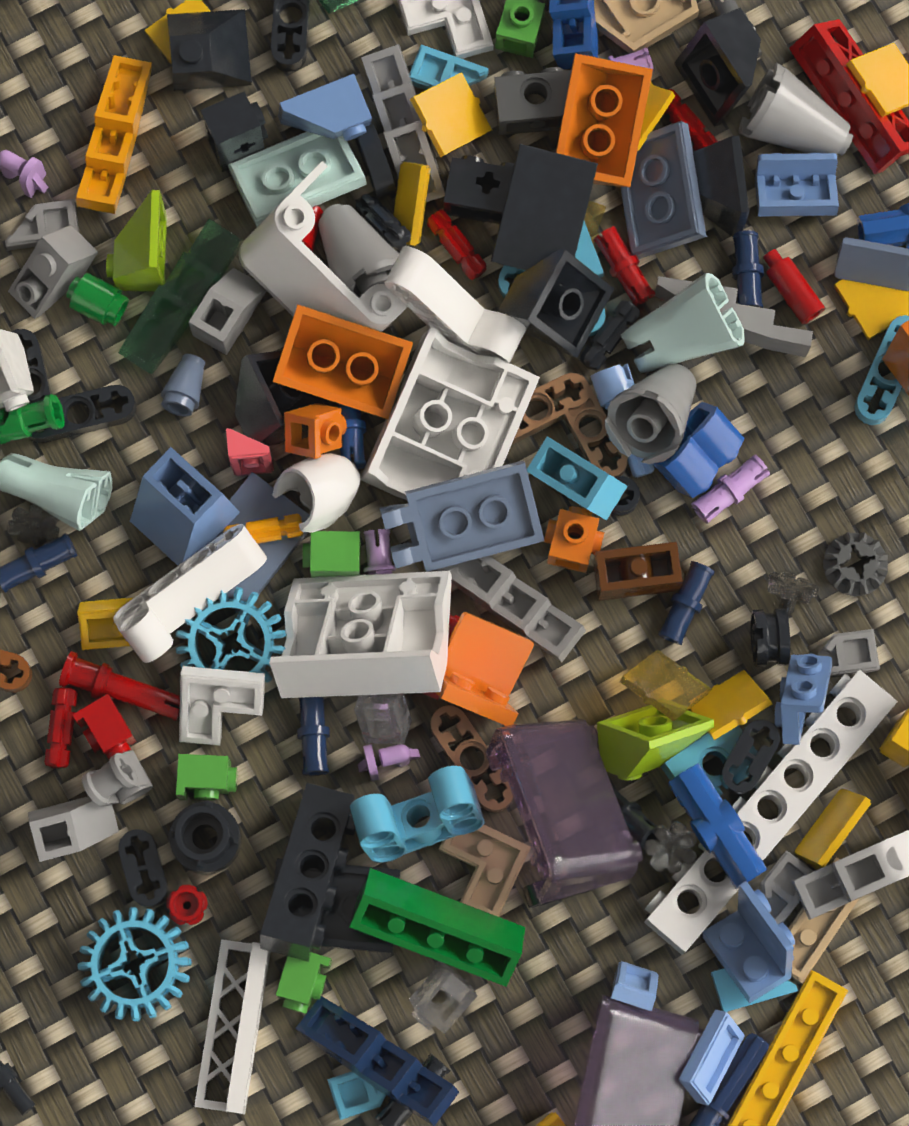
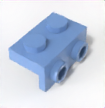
M814 152L808 154L772 153L758 155L755 173L758 217L837 215L839 207L835 176L838 163L837 154Z
M815 654L791 655L787 676L781 678V702H776L775 726L782 727L783 744L800 745L806 712H823L832 669V657Z

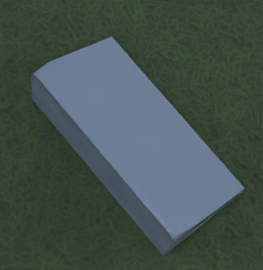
M845 237L838 250L834 275L838 279L909 291V249Z

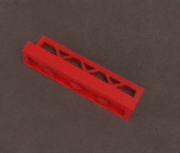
M840 19L814 24L789 49L826 104L850 124L849 133L853 135L852 142L874 174L881 173L899 157L909 154V120L902 110L881 117L868 96L861 92L862 87L846 64L850 60L864 54ZM830 33L833 34V36H834L835 39L838 41V43L835 42V40L833 39V37L831 36ZM898 132H900V134L902 135V137L905 139L906 142H904V141L902 140V138L900 137V135L898 134Z

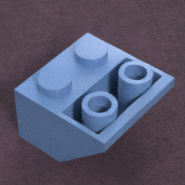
M170 447L142 477L130 522L179 566L212 542L240 512L223 493Z

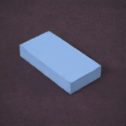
M621 961L618 963L614 976L611 999L652 1011L656 999L659 975L657 972Z
M714 1011L679 1078L681 1084L697 1103L708 1106L745 1037L731 1016L725 1011Z

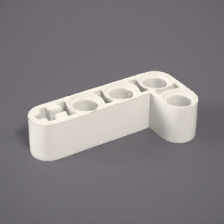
M409 246L402 247L385 281V286L429 327L437 329L449 342L477 355L497 357L510 363L526 331V327L511 316L484 309L439 264L424 252Z
M243 524L231 527L122 606L114 615L113 620L120 633L142 662L149 663L163 655L171 647L173 639L170 633L186 622L184 619H191L196 615L194 607L201 610L207 607L206 598L213 602L220 597L221 590L225 594L249 577L265 563L267 556Z

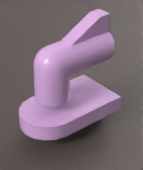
M8 150L0 152V169L3 176L9 179L20 176L19 183L24 195L32 198L36 190L42 193L46 192L48 186L43 181L46 171L42 161L32 157L27 162Z
M403 744L379 749L382 767L394 764L398 767H405L409 764L410 760L420 758L418 749H409ZM372 745L363 746L365 759L358 764L359 772L369 770L371 781L378 780L379 775Z

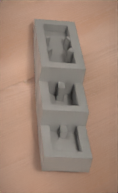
M400 45L361 57L374 94L372 96L385 131L384 136L398 177L402 162L429 165L431 171L426 202L444 197L446 191L430 137L427 132L422 130L423 124L410 101L412 97L416 96Z
M658 276L655 289L656 294L654 296L666 303L691 284L692 281ZM722 286L729 302L720 309V312L731 307L733 308L744 328V342L764 349L801 357L807 356L811 347L813 331L773 325L775 310L736 304L738 288Z
M490 556L435 570L450 571L452 576L451 583L561 663L586 632L582 624L553 606L547 597L516 578L513 571Z

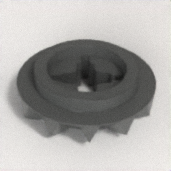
M847 532L834 539L828 546L823 559L824 573L829 583L839 592L850 596H863L875 591L884 581L888 573V554L885 553L879 540L873 539L865 532ZM852 548L859 559H871L863 565L861 579L859 573H856L854 568H847V566L840 568V566H843L851 559Z

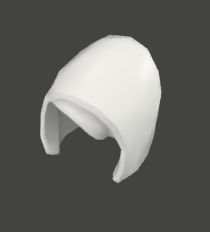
M331 453L321 454L320 458H307L284 470L275 483L272 496L277 498L290 490L300 492V501L311 509V514L305 522L299 524L302 532L313 533L331 526L347 511L358 490L360 473L356 466L345 456Z

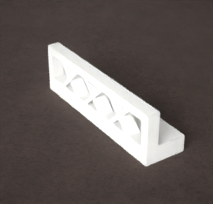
M221 939L194 1107L245 1114L271 951L260 949V943L252 942L250 944ZM229 950L251 953L248 972L235 980L226 967ZM226 974L232 984L223 990ZM246 980L244 992L240 987V984ZM236 988L243 998L242 1010L240 1015L229 1022L220 1010L221 998ZM219 1016L225 1026L216 1032ZM238 1022H240V1023H239L238 1033H237V1032L235 1031V1029L233 1028V1026L236 1025ZM229 1030L237 1040L235 1054L222 1064L213 1051L214 1041ZM211 1059H213L218 1068L209 1074ZM233 1064L230 1075L226 1068ZM223 1072L230 1082L227 1103L205 1100L208 1081Z

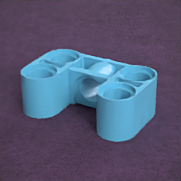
M447 766L436 770L428 777L431 792L395 805H391L382 794H369L354 800L350 805V810L360 846L368 857L377 863L393 861L404 854L432 846L435 843L458 835L472 833L484 825L483 814L474 785L464 768L461 766ZM430 816L426 825L415 828V824L420 818Z

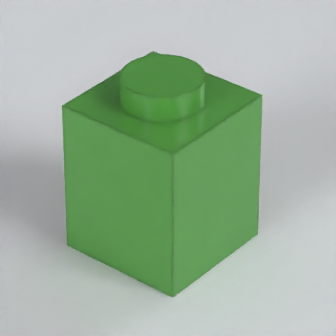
M360 531L311 532V542L303 543V568H310L311 578L360 575Z

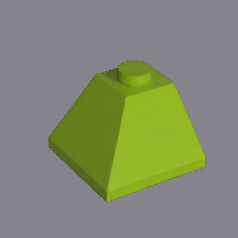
M160 190L150 191L114 240V254H107V278H113L115 287L122 291H165L167 214Z
M660 701L597 722L600 769L617 775L621 780L639 779L642 777V773L659 768L666 761L714 728V719Z

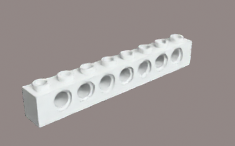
M861 670L852 679L847 674H844L830 691L836 697L826 709L824 708L821 713H811L804 721V724L809 729L802 736L800 745L785 744L777 753L783 760L774 771L767 766L758 783L754 786L757 790L750 799L745 801L740 796L732 806L741 819L745 831L751 836L752 846L762 860L767 857L898 702ZM847 707L853 710L857 719L854 726L842 725L837 719L836 713L838 708ZM813 738L825 739L830 745V755L827 757L816 756L810 747L811 740ZM789 768L798 769L804 776V786L801 788L788 786L784 780L785 770ZM762 799H769L775 802L778 807L777 818L772 820L763 818L757 809L758 802ZM701 843L698 847L704 853L694 864L687 859L671 877L677 884L670 893L666 895L660 890L645 908L651 915L644 923L681 955L689 949L738 891L727 875L721 882H712L705 876V864L709 861H717L712 852L708 853ZM683 892L694 894L699 901L698 911L693 914L682 912L677 905L679 894Z

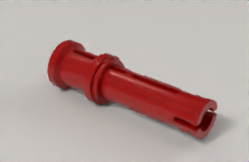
M71 651L60 675L59 686L66 687L69 684L91 692V696L96 699L109 694L110 697L166 716L174 721L178 720L180 716V709H178L180 708V695L114 673L113 667H110V664L103 663L98 665L78 658V653Z

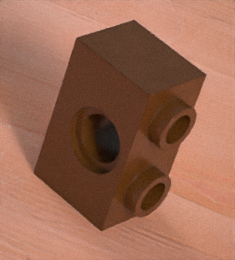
M677 542L596 551L594 555L593 566L598 601L679 591L683 582Z

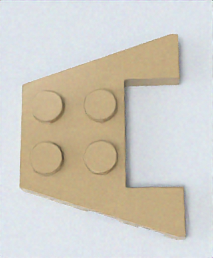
M594 0L597 29L629 54L646 47L648 48L697 18L699 14L696 0Z

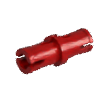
M615 226L602 231V236L597 235L593 241L598 245L611 267L609 273L612 278H618L636 307L648 301L647 297L652 298L656 293L652 290L638 267L640 263L638 257L630 254Z

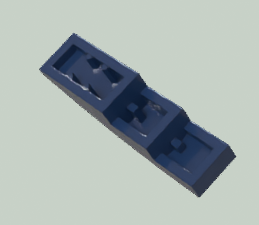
M323 996L314 1003L295 1028L300 1034L335 1060L432 1126L436 1125L459 1094V1091L452 1083L424 1067L416 1057L386 1040L380 1031Z

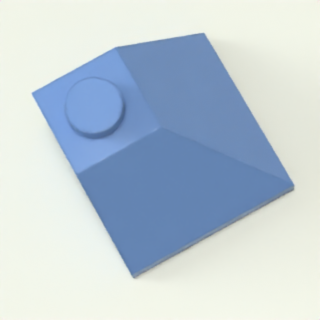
M354 74L280 102L278 113L280 123L331 139L343 136L345 141L365 134L367 132L365 127L370 125L372 120Z

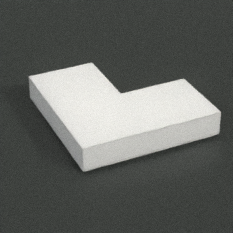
M397 0L408 36L445 26L455 57L464 59L493 50L494 45L479 0Z
M183 666L180 680L179 742L220 746L222 738V712L262 716L264 709L265 673Z

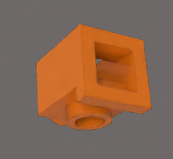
M315 403L284 412L285 452L317 459L321 457L322 453L341 448L342 435L347 430V423L341 414V408ZM302 424L308 426V437L303 439Z

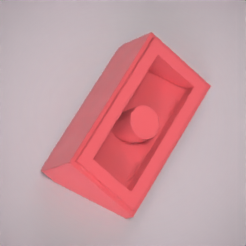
M226 428L228 457L234 475L244 476L250 475L252 472L264 474L274 471L269 446Z

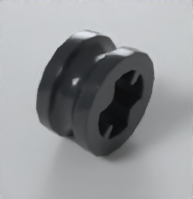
M615 477L627 485L625 494L632 495V501L627 499L623 506L617 503L611 513L617 516L628 515L634 511L640 497L639 487L628 477Z

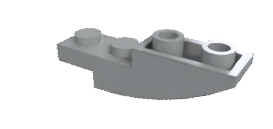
M909 830L792 881L808 919L811 920L908 877Z

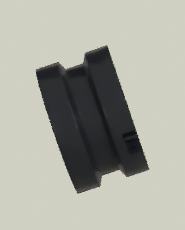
M785 608L774 609L773 613H765L763 609L752 610L750 637L754 666L766 667L768 662H776L777 666H788L791 648L787 610Z

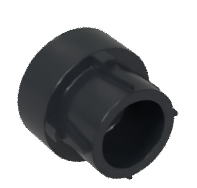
M211 801L194 803L184 808L176 816L169 830L170 846L174 856L182 866L197 874L211 875L225 870L235 861L241 849L242 836L236 819L226 808ZM202 828H212L217 833L216 843L209 849H200L195 845V835Z

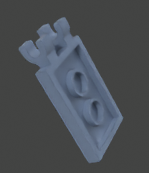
M524 460L405 491L408 503L380 508L385 530L407 523L412 543H403L390 547L395 569L423 561L425 571L429 572L545 541Z

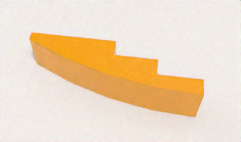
M113 56L94 115L95 127L85 155L86 167L76 195L77 207L111 214L116 213L144 108L152 71L151 62Z

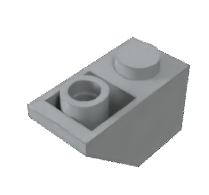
M72 225L42 236L8 292L34 319L38 318L68 291L75 277H83L98 251Z
M235 268L231 269L209 289L191 317L189 325L192 335L227 355L267 291L253 278Z
M89 796L28 812L29 824L39 862L82 851L119 832L112 804L99 806Z

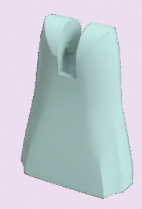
M705 273L621 334L628 349L648 343V340L651 341L654 347L649 348L634 358L640 373L658 370L669 364H677L744 345V328L732 307L720 312V309L729 300L717 277L713 274Z
M10 453L0 461V491L20 497L39 506L52 516L79 531L100 516L107 507L112 492L110 471L57 467L16 453Z

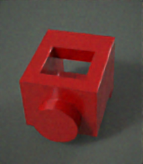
M109 694L72 714L81 728L85 725L89 726L88 729L83 731V734L93 751L96 753L102 749L109 761L110 757L116 753L131 751L130 745L137 742Z

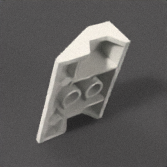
M430 327L422 335L396 394L389 419H386L360 480L407 500L405 491L503 466L540 377L497 357L477 355L449 342L437 329Z
M432 571L294 578L284 610L286 630L284 647L286 649L283 650L282 656L271 657L269 662L281 698L441 692L448 658L451 572Z

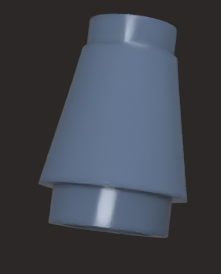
M184 354L181 361L161 392V397L163 398L161 405L165 410L172 414L186 417L191 416L193 410L199 407L205 361L202 358L192 354Z

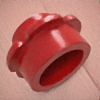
M187 884L180 886L177 891L171 892L167 898L166 905L170 909V918L176 924L184 925L188 923L189 925H195L204 918L203 912L208 907V901L203 892H198L195 886ZM190 902V909H184L183 904Z

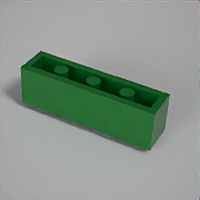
M372 868L369 869L356 899L349 926L355 930L507 987L522 955L526 928Z

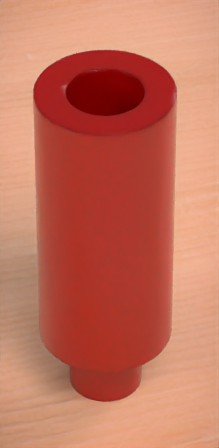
M776 249L769 251L763 256V259L770 267L766 272L767 276L802 325L809 323L824 312L826 307L790 257L783 259Z

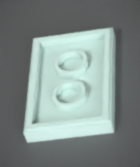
M305 132L228 165L233 180L256 227L268 217L321 161L328 167L301 194L311 207L367 185L365 175L343 136L331 139Z

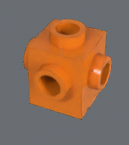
M571 506L568 511L560 509L557 520L549 519L544 543L551 544L547 564L586 573L591 554L595 555V552L601 549L605 532L597 531L600 518L592 517L593 513L581 507ZM574 535L577 536L579 539H572L569 536Z

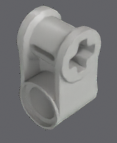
M133 750L125 753H116L110 757V761L105 763L101 769L89 771L82 776V784L86 793L99 806L118 803L121 805L127 804L153 788L150 779Z

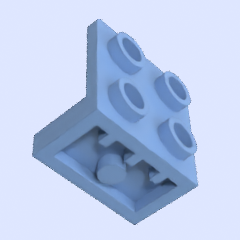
M745 881L738 886V910L704 930L703 939L750 1004L791 978L795 939L789 928L783 922L777 924L769 913L771 906L765 895L759 889L753 891L748 882Z

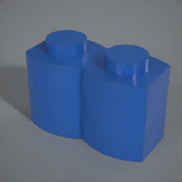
M701 402L690 411L681 445L674 455L664 462L653 463V465L679 493L694 498L711 487L720 467L732 462L737 457L739 448L745 438L718 407Z

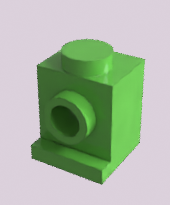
M506 0L496 32L495 49L533 58L544 19L545 3H541L539 0ZM515 16L525 18L527 20L519 21L515 18Z
M178 754L176 796L179 800L188 801V792L194 793V799L215 801L219 800V794H229V792L237 791L238 768L231 767V761L228 756Z
M312 952L309 962L287 956L276 992L278 998L285 999L282 1007L307 1014L312 998L317 1000L321 998L327 976L320 974L322 967L330 969L331 958Z

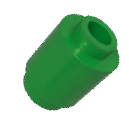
M86 273L82 278L75 277L66 295L70 299V309L102 325L109 323L116 326L122 319L129 303V298L122 295L121 289L89 273Z

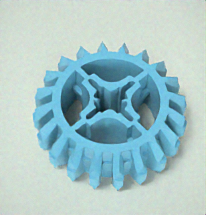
M236 587L234 599H229L228 592L224 593L221 590L220 601L213 602L206 598L207 607L201 610L194 607L197 614L195 619L193 617L191 619H184L186 621L185 624L191 626L189 631H176V637L188 639V645L176 647V653L183 654L189 652L191 659L180 664L181 668L193 665L199 668H210L203 660L199 651L198 635L201 633L216 646V656L210 669L224 670L232 657L242 656L258 662L249 672L265 673V682H270L272 677L265 670V667L267 665L270 666L269 662L273 653L282 654L283 650L286 649L282 645H274V639L285 637L286 631L278 630L273 632L271 625L281 621V616L277 614L267 619L264 613L272 607V604L266 601L259 609L254 606L259 597L257 592H252L246 602L242 600L244 593L242 587ZM221 608L240 609L237 617L228 628H220L205 622L209 615ZM251 615L262 628L265 640L264 651L256 648L246 638L245 631ZM239 623H241L237 631V641L250 652L244 649H240L237 652L234 648L232 653H227L222 661L221 658L225 653L226 643L221 640V637L212 632L218 635H222L225 632L228 636L230 635V630H236Z
M131 907L129 909L128 921H124V917L119 910L114 911L113 918L116 925L111 927L109 922L101 918L98 923L105 931L101 937L91 930L87 933V937L96 942L94 949L88 946L80 947L82 954L91 956V962L78 963V969L80 971H91L92 974L80 981L81 986L90 987L96 985L97 988L90 992L88 999L91 1002H95L104 996L105 1000L100 1007L103 1013L109 1012L113 1005L116 1004L115 1018L123 1020L127 1008H131V1018L134 1022L140 1021L141 1008L146 1009L151 1019L156 1018L157 1011L154 1004L159 1002L168 1011L172 1006L165 996L169 992L177 998H181L183 995L180 989L174 987L176 980L183 983H188L190 980V976L179 972V967L191 966L192 960L187 957L179 958L178 953L189 949L188 942L181 941L174 944L173 940L179 937L182 931L179 927H174L166 933L164 930L168 926L170 919L165 915L159 918L156 924H152L155 914L152 909H147L143 920H139L138 909ZM141 930L153 933L160 938L164 947L156 950L154 948L145 951L139 950L130 931ZM116 937H119L120 957L116 962L108 965V968L102 969V959L107 947ZM130 950L139 959L142 956L148 959L139 966L141 972L139 976L142 984L139 977L135 976L133 971L129 970L126 972L123 970L130 963ZM168 959V971L164 981L154 992H151L149 982L150 971L156 965L161 964L163 960ZM129 978L133 982L135 989H137L140 998L127 999L119 997L109 989L106 982L113 979Z

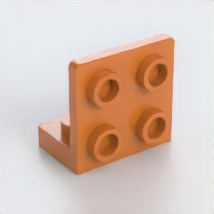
M463 612L448 641L447 666L441 692L435 693L445 701L512 728L519 713L508 703L509 695L534 647V643L519 634L468 612Z

